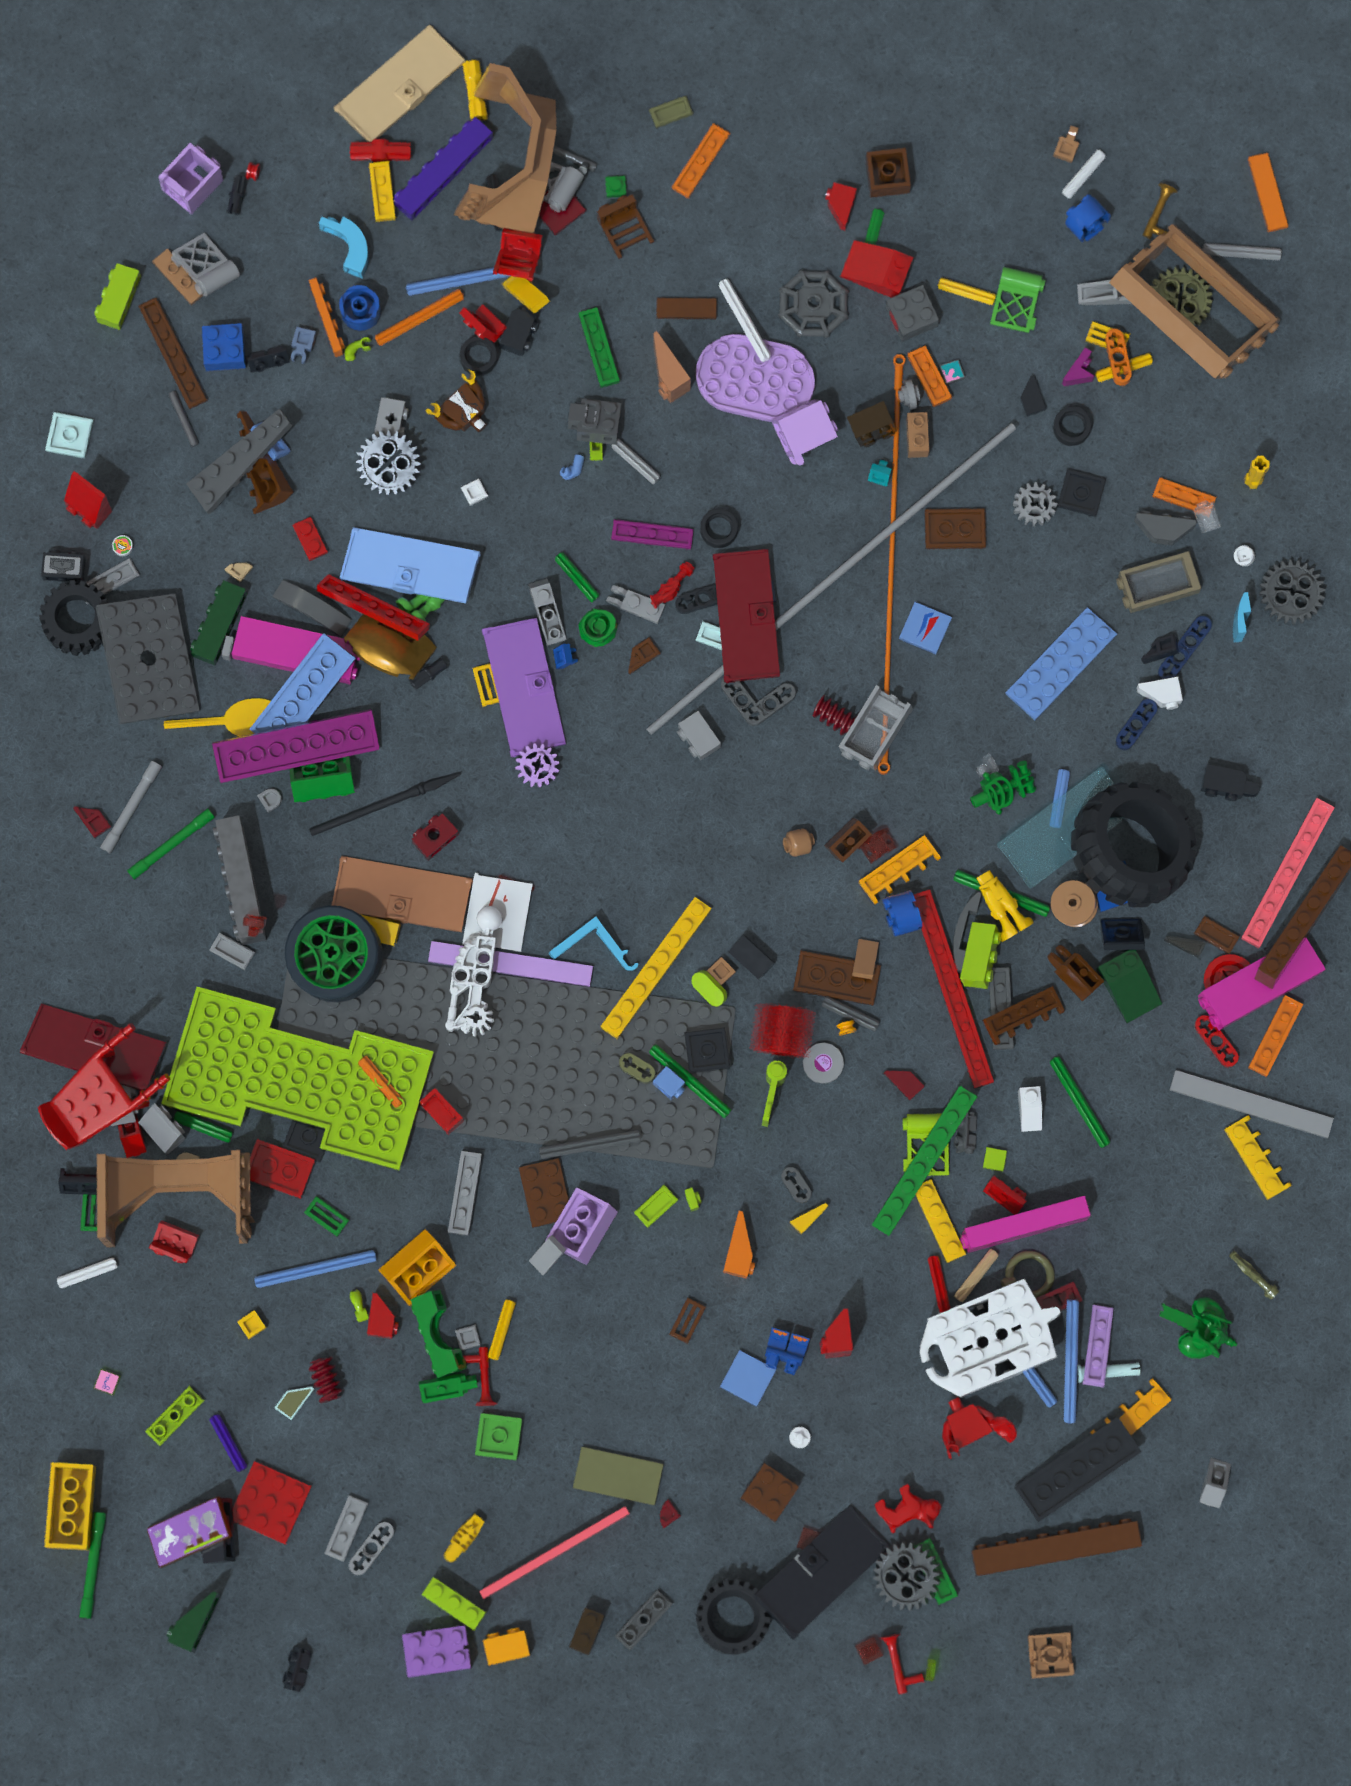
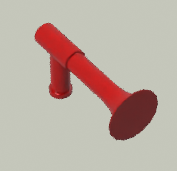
M480 1347L479 1355L463 1357L465 1363H480L482 1393L480 1401L475 1405L493 1406L497 1403L492 1400L489 1390L488 1347Z
M899 1633L879 1639H882L888 1646L898 1694L907 1693V1685L923 1683L924 1678L922 1673L904 1678L896 1645L897 1638L901 1635Z

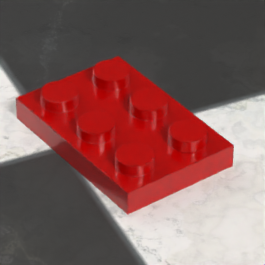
M257 1139L250 1156V1181L301 1199L315 1164V1159Z

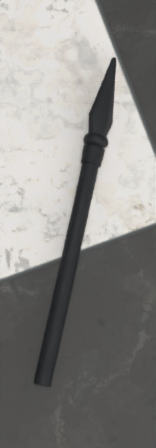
M461 773L430 779L423 784L419 783L418 786L411 787L407 791L309 829L310 833L314 836L408 798H413L420 794L424 795L425 792L436 790L460 776Z

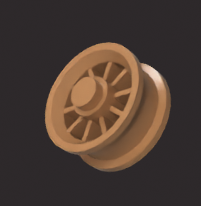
M1067 881L1059 885L1053 892L1051 909L1054 916L1063 924L1070 927H1081L1091 922L1098 910V900L1096 894L1083 882Z

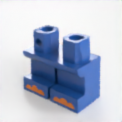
M772 1327L765 1353L766 1367L776 1369L780 1360L786 1362L784 1372L795 1375L798 1367H801L810 1338L792 1333L787 1352H785L790 1332Z

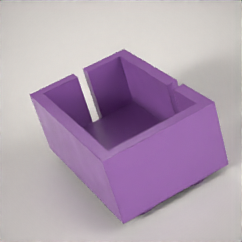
M466 1626L425 1631L426 1636H423L422 1632L402 1635L408 1678L472 1669L469 1649H464V1646H468Z

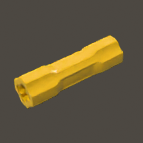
M478 60L466 61L463 63V69L467 85L471 121L475 117L479 121L488 119L485 101L483 98L474 97L475 88L482 78L480 63Z
M1257 456L1256 459L1252 460L1250 470L1245 475V484L1250 489H1257L1262 484L1265 473L1268 472L1270 463L1264 456Z

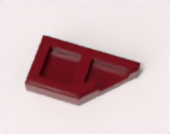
M77 806L73 808L94 838H97L111 828L100 810Z

